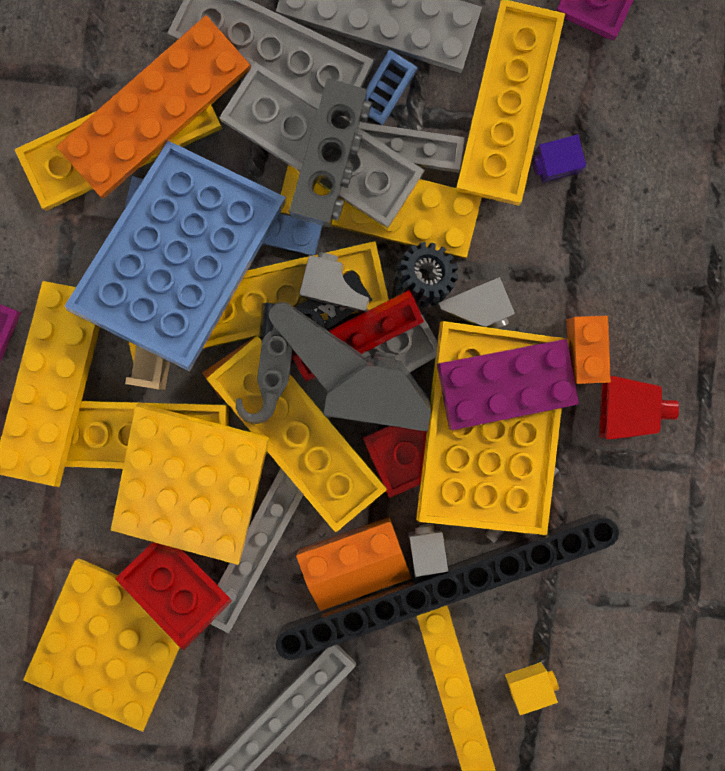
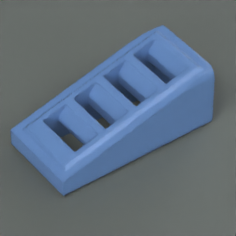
M390 49L366 88L367 101L371 98L385 107L383 113L371 106L369 117L381 125H384L418 70V67ZM391 64L406 73L403 79L388 70ZM384 75L399 84L396 90L381 81ZM376 87L392 95L390 101L374 93Z

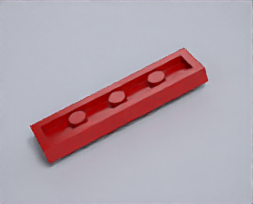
M408 290L329 332L363 354L424 323V320L413 295ZM293 350L292 359L305 382L315 378V375Z

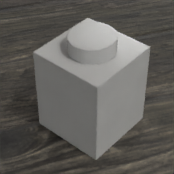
M434 524L415 526V531L408 532L415 577L448 572L443 533L440 527L434 528Z

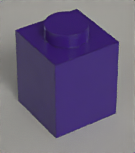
M578 134L539 144L534 151L535 156H532L534 173L536 176L540 175L542 183L579 174L587 167Z

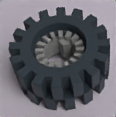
M425 242L419 243L417 247L414 244L405 252L395 268L394 281H399L395 286L397 291L404 289V292L409 290L416 304L421 301V307H427L430 303L431 306H435L439 301H443L458 280V274H455L458 269L457 263L450 264L454 259L453 256L449 254L445 257L443 253L446 249L442 246L438 251L435 250V243H430L427 248ZM425 269L429 271V278L432 280L428 282V280L424 281V278L421 279L422 273L418 270Z

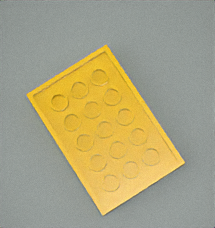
M446 321L440 322L430 401L431 414L426 434L417 521L547 535L562 408L449 430L437 364L566 338Z

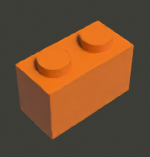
M582 316L566 319L567 339H570L569 353L575 384L611 383L608 316Z

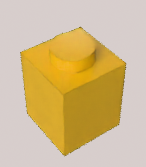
M542 662L505 674L513 701L520 715L558 703L554 691L559 690L556 677L552 670L547 672Z

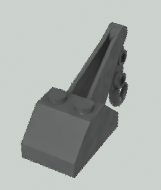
M278 302L270 309L269 319L274 327L272 331L265 335L262 341L257 377L263 405L260 412L252 414L244 409L242 399H236L237 413L244 421L251 424H260L267 421L273 415L277 401L289 381L294 350L328 391L324 416L428 432L431 414L429 399L402 361L395 360L394 354L375 352V357H365L298 311L291 304Z

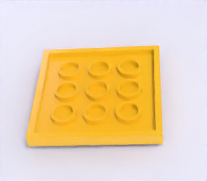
M142 403L137 404L134 410L111 531L239 565L270 437Z
M78 558L73 563L23 680L143 732L180 647L115 580L118 575Z

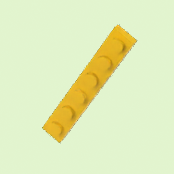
M446 605L418 615V623L461 770L496 771L448 606Z

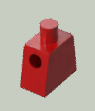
M610 376L611 383H601L600 438L618 439L657 434L661 429V419L677 420L679 416L678 401L662 400L661 386L616 376Z

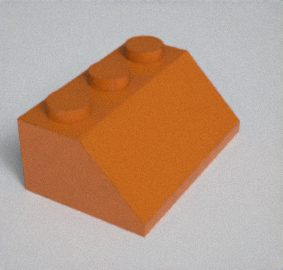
M390 516L300 548L296 555L307 587L320 611L412 578Z

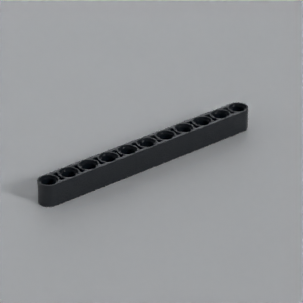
M592 514L550 529L547 531V535L536 534L449 565L448 572L419 576L290 622L281 628L276 641V650L282 658L287 660H295L608 548L618 540L619 529L615 522L603 515ZM599 523H605L607 526L605 535L601 538H595L594 528ZM575 534L576 544L570 549H564L562 542L565 536ZM538 545H544L546 548L544 557L540 560H533L531 558L533 548ZM507 556L515 557V566L511 570L503 571L500 569V562L503 558ZM480 567L485 570L482 580L478 582L469 580V573L472 569ZM441 580H453L455 583L454 588L447 593L440 592L437 587ZM412 590H420L424 593L422 601L416 604L408 602L406 597ZM381 601H388L393 605V610L383 615L378 613L375 607ZM356 612L361 615L363 620L360 624L353 626L346 623L344 618L347 614ZM324 623L331 628L332 632L327 636H319L315 633L314 627ZM287 635H295L299 638L300 645L289 647L284 643L283 638Z

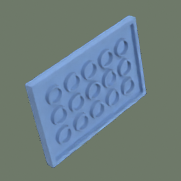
M167 141L65 304L66 310L190 372L286 204V197Z

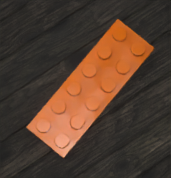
M205 15L56 147L96 193L104 199L165 146L167 141L173 139L251 69V65L211 19Z

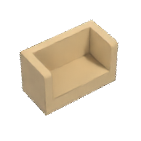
M136 346L131 378L126 377L125 384L165 390L170 362Z

